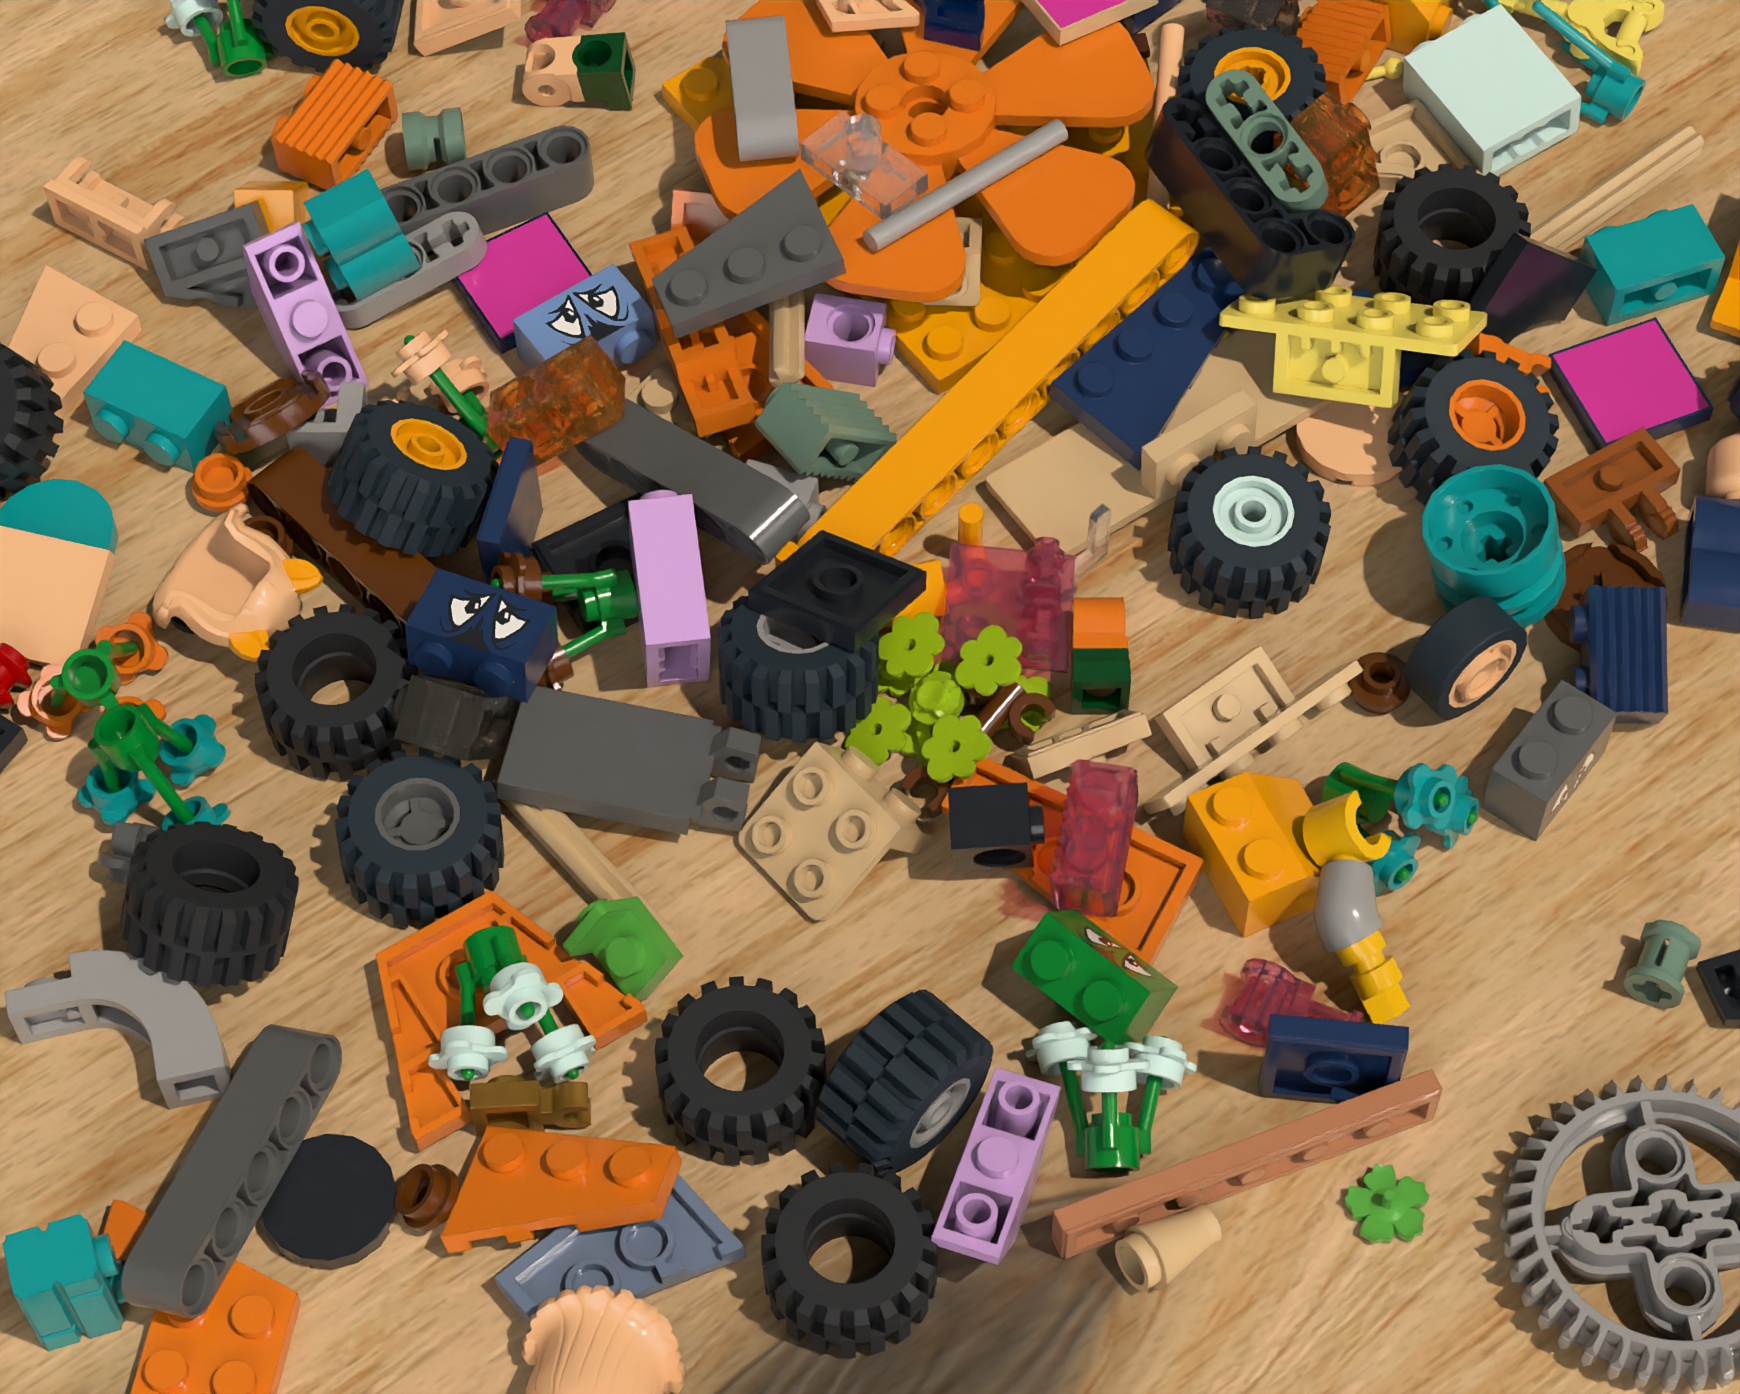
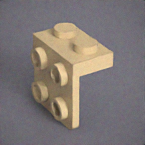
M815 741L744 825L743 829L740 830L738 840L741 847L810 918L826 921L832 917L890 848L917 854L933 835L917 820L922 812L909 797L895 788H891L888 791L874 777L879 768L867 755L851 745L844 750Z

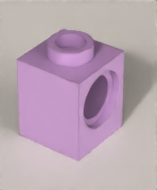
M815 293L805 332V359L826 380L876 387L881 364L891 365L896 342V329L887 328L886 303Z

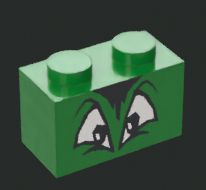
M1076 909L1046 912L1011 965V968L1106 1041L1113 1042L1114 1045L1142 1041L1178 988L1176 984Z

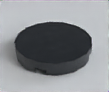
M323 1134L302 1141L261 1213L263 1224L268 1237L283 1256L296 1263L298 1260L305 1264H313L314 1268L334 1270L359 1263L381 1247L390 1233L389 1227L394 1221L395 1214L397 1216L395 1206L397 1188L390 1165L375 1147L354 1136Z

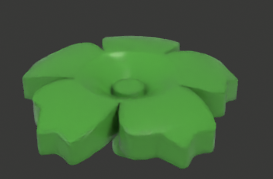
M1375 1164L1372 1172L1364 1176L1363 1187L1349 1186L1347 1196L1344 1199V1204L1350 1211L1351 1218L1358 1222L1364 1221L1360 1229V1236L1372 1244L1380 1242L1391 1243L1394 1233L1402 1240L1411 1242L1416 1236L1423 1233L1422 1223L1425 1215L1419 1209L1429 1200V1194L1425 1190V1183L1415 1182L1409 1176L1401 1178L1396 1186V1174L1393 1166L1390 1164L1386 1166Z

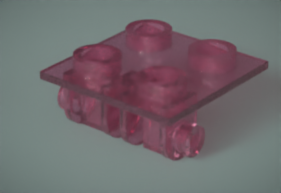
M1039 537L1035 539L1034 547L1029 550L951 543L943 631L945 646L942 650L941 661L961 663L963 661L960 656L962 645L969 640L977 641L978 635L984 628L990 625H997L1005 630L1008 637H1016L1022 643V652L1016 658L1021 664V669L1068 673L1076 555L1065 554L1059 548L1060 541L1053 537Z

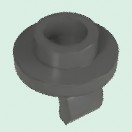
M117 821L112 834V850L114 854L99 853L97 864L109 867L107 879L127 883L131 857H133L135 847L139 842L146 841L148 834L155 830H160V827L137 822L131 824Z

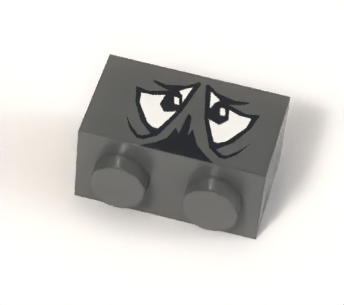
M1561 680L1492 767L1481 807L1529 838L1537 841L1605 753L1617 713L1564 680Z

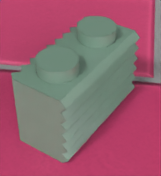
M791 382L783 383L770 393L765 402V409L755 421V427L799 475L804 473L806 476L811 474L813 477L818 475L820 478L825 476L827 479L832 476L834 480L836 478L840 480L846 479L847 481L852 479L856 482L897 442V433L889 432V425L882 424V417L874 416V409H868L867 402L860 401V394Z

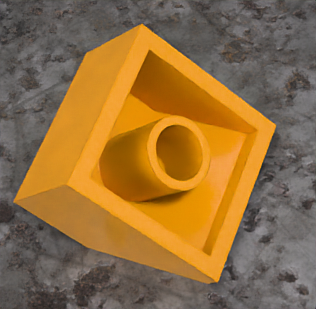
M1245 771L1187 796L1182 834L1194 855L1204 859V872L1243 938L1314 908L1322 867L1314 862L1304 842L1302 826L1305 815L1313 807V804L1298 779Z

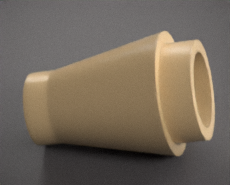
M1199 1204L1185 1212L1128 1227L1125 1231V1237L1115 1244L1116 1259L1122 1273L1133 1287L1140 1291H1145L1151 1287L1161 1290L1207 1248L1221 1240V1227L1213 1212L1207 1206Z

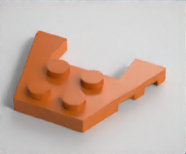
M493 891L487 892L375 954L411 1133L419 1151L473 1121L469 1107L447 1075L445 1069H434L428 1065V1056L441 1052V1033L448 1028L460 1026V986L455 967L467 961L463 944L473 933L492 926H508L513 928L516 932L521 953L526 955L528 963L535 964L541 969L547 983L555 982L560 984L563 990L562 1001L585 1036L593 1035L597 1043L594 1045L596 1051L648 1022L646 1009L639 1000L631 994L627 996L622 994L606 982L604 974L588 962L583 961L581 963L573 956L571 957L555 943V938ZM476 987V1026L491 1029L495 1034L508 1028L506 1020L501 1016H490L485 1013L482 1003L486 994H484L482 987Z
M113 1199L103 1234H109L117 1261L122 1260L123 1265H125L130 1252L152 1215L125 1201ZM235 1260L211 1304L202 1315L197 1318H187L154 1310L130 1394H277L301 1305L298 1293Z

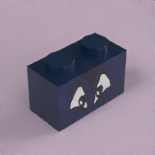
M437 568L405 623L409 664L419 667L425 673L435 677L446 676L476 686L492 696H507L528 703L558 648L557 607Z

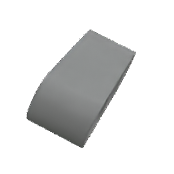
M784 15L726 20L739 161L799 157L797 118Z

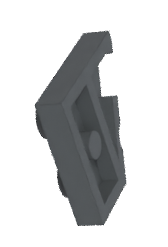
M258 200L144 239L165 296L188 300L200 298L211 300L214 304L231 307L244 305L258 308L251 292L242 245L270 233Z

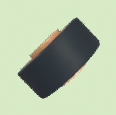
M1489 596L1473 597L1456 605L1440 617L1421 637L1410 653L1404 668L1405 683L1442 718L1458 717L1484 702L1509 678L1519 664L1527 646V632Z

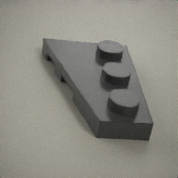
M799 169L652 278V283L673 334L677 339L845 274L846 269L844 259Z

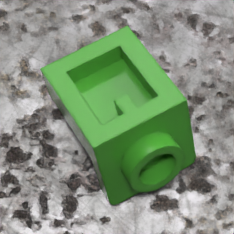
M638 896L611 901L603 898L589 904L577 916L575 920L576 929L562 945L571 957L593 953L625 996L631 994L639 1001L646 1000L683 957V954Z

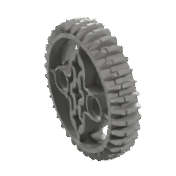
M1637 1075L1634 1079L1630 1080L1626 1093L1611 1079L1608 1084L1603 1086L1600 1098L1589 1089H1586L1579 1094L1576 1107L1564 1101L1556 1109L1555 1121L1545 1118L1538 1124L1535 1131L1536 1138L1529 1137L1522 1145L1520 1151L1522 1160L1518 1159V1161L1513 1162L1508 1176L1513 1184L1507 1185L1503 1193L1502 1203L1508 1210L1502 1214L1500 1228L1502 1232L1510 1234V1236L1505 1238L1502 1250L1504 1257L1517 1260L1512 1264L1509 1272L1511 1283L1529 1284L1521 1296L1523 1307L1544 1306L1537 1320L1540 1330L1551 1328L1557 1324L1563 1329L1557 1340L1560 1350L1569 1348L1575 1342H1578L1585 1347L1581 1356L1583 1367L1594 1363L1596 1357L1599 1356L1609 1361L1607 1366L1609 1380L1617 1378L1623 1367L1635 1371L1633 1380L1637 1389L1645 1387L1651 1374L1659 1375L1660 1384L1665 1393L1675 1390L1680 1376H1684L1689 1387L1695 1393L1704 1388L1708 1373L1721 1388L1731 1383L1735 1376L1734 1369L1740 1373V1329L1711 1339L1703 1340L1702 1336L1716 1323L1723 1307V1290L1718 1271L1740 1268V1181L1698 1183L1690 1149L1686 1140L1678 1132L1710 1142L1740 1162V1102L1735 1104L1733 1109L1721 1104L1723 1100L1721 1087L1713 1090L1708 1098L1696 1095L1697 1087L1694 1079L1686 1082L1681 1092L1672 1091L1671 1084L1666 1075L1657 1080L1653 1090H1648L1640 1076ZM1630 1129L1631 1132H1628L1617 1142L1610 1157V1176L1614 1192L1596 1193L1583 1197L1581 1200L1572 1203L1562 1212L1557 1225L1544 1226L1548 1191L1556 1173L1565 1160L1577 1148L1590 1140L1615 1131ZM1651 1160L1658 1163L1666 1174L1652 1175L1645 1172L1637 1161ZM1555 1261L1565 1266L1574 1276L1584 1281L1602 1282L1633 1279L1637 1302L1646 1325L1655 1334L1665 1339L1632 1331L1599 1313L1571 1287ZM1680 1288L1686 1291L1693 1298L1695 1305L1683 1306L1673 1302L1667 1296L1665 1289Z

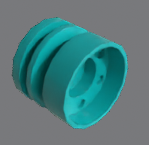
M1502 464L1474 466L1451 476L1432 493L1422 513V537L1427 557L1431 564V574L1435 582L1436 594L1446 613L1456 605L1473 597L1489 596L1522 628L1539 622L1557 605L1566 586V560L1563 553L1562 540L1559 536L1555 503L1542 482L1525 470Z

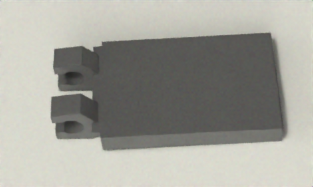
M536 686L528 703L522 701L520 703L498 777L496 797L498 799L682 835H688L691 820L703 827L740 832L743 829L748 804L746 803L750 784L730 779L754 782L759 763L758 753L762 735L734 727H729L722 731V727L714 726V720ZM711 774L716 778L710 780Z

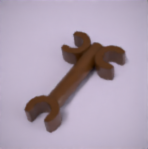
M1017 682L1009 686L998 685L997 690L990 696L980 695L975 688L966 689L962 687L967 701L977 706H985L976 717L981 722V731L990 738L1008 719V727L1012 737L1021 744L1030 745L1034 741L1035 732L1022 722L1021 716L1026 712L1035 711L1049 722L1055 717L1056 708L1048 697L1036 692L1027 693ZM920 766L910 770L904 777L901 792L908 797L919 785L927 784L934 787L937 791V796L927 806V815L933 819L943 813L941 804L948 793L949 785L957 776L955 775L947 782L939 783L929 776L927 766Z

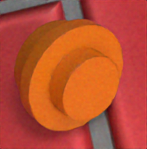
M215 453L205 457L197 465L192 476L191 489L196 502L201 507L213 512H227L233 505L245 503L250 498L246 482L253 477L249 467L237 457L228 453Z

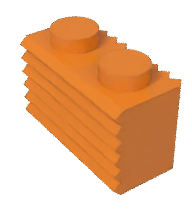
M1317 0L1316 5L1307 7L1302 13L1296 36L1303 40L1302 48H1313L1318 54V64H1323L1326 72L1324 114L1326 116L1333 114L1339 119L1344 115L1392 40L1389 5L1368 0Z
M338 58L335 59L322 76L316 74L309 79L303 92L302 101L291 115H282L275 123L272 130L271 143L278 169L325 190L353 177L355 171L360 170L361 163L366 162L368 154H372L374 146H378L380 138H384L386 130H390L392 123L397 121L398 110L393 84L388 79L382 80L378 75L372 76L368 71L363 72L358 66L353 68L348 62L343 64Z

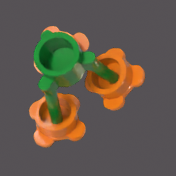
M134 612L129 616L128 621L114 627L110 625L101 627L95 636L96 649H81L74 652L67 658L63 667L57 664L45 666L41 670L40 679L36 682L34 688L31 691H24L19 695L17 700L19 713L24 717H34L46 727V733L50 738L61 740L71 734L72 723L81 713L91 711L93 707L103 705L105 707L103 715L106 711L118 705L129 704L137 707L144 703L137 697H115V695L119 691L120 684L131 683L136 674L147 669L161 670L167 664L168 651L165 647L159 645L152 631L154 627L153 618L145 612ZM150 699L145 702L157 718L162 721L165 720L167 715L166 708L159 700Z

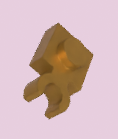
M501 1075L490 1079L487 1083L470 1084V1110L477 1137L483 1136L487 1126L545 1132V1125L552 1124L565 1128L591 1126V1099L588 1097L587 1082H565L552 1088H540L539 1080H526L515 1075Z

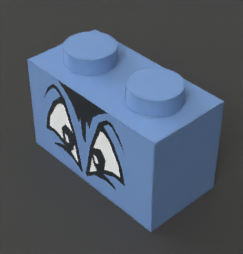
M614 264L512 320L519 358L556 403L574 393L590 389L600 378L625 364L639 361L649 350L657 346L652 308Z

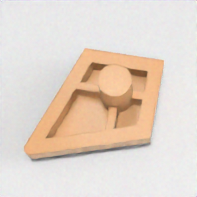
M814 0L832 32L910 27L920 24V13L905 0Z

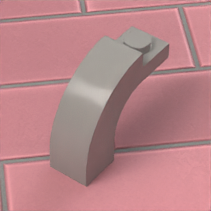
M109 950L69 953L71 977L60 980L56 978H39L30 981L23 988L4 992L7 1015L21 1044L96 1028L118 1029L139 1037L152 1049L157 1082L169 1110L222 1098L233 1079L227 1052L214 1018L203 998L186 980L178 982L167 978V973L162 971L154 972L143 965L144 958L133 957L131 953Z

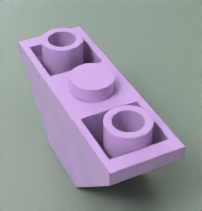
M292 222L242 245L251 292L276 349L298 383L304 381L301 376L302 371L314 370L321 373L330 389V397L320 409L338 401L340 382H363L365 388L370 387L300 222Z
M995 1067L931 1241L936 1243L937 1246L999 1265L1016 1240L1031 1199L1061 1091L1060 1086Z

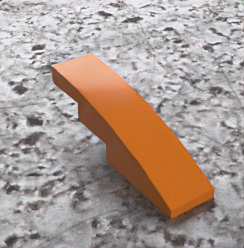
M686 226L630 242V251L648 304L653 310L657 329L698 437L701 438L756 421L757 415L754 401L738 367L734 346L723 321L676 339L655 293L652 278L694 248Z

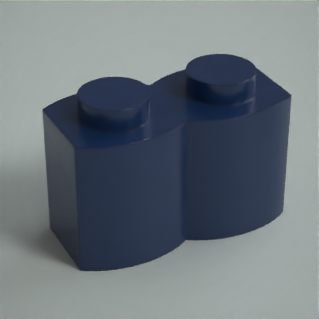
M1695 495L1687 519L1680 623L1740 631V501Z

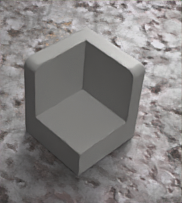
M340 382L337 411L318 410L307 420L287 432L286 438L289 449L295 445L301 446L324 467H333L356 413H360L361 408L369 404L365 384L363 382Z

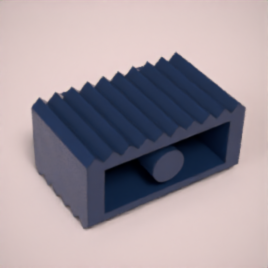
M1588 586L1581 596L1579 604H1572L1569 612L1570 642L1579 643L1581 648L1580 666L1572 667L1570 685L1615 711L1617 716L1614 723L1659 724L1668 714L1666 588L1661 586L1654 588L1649 586Z

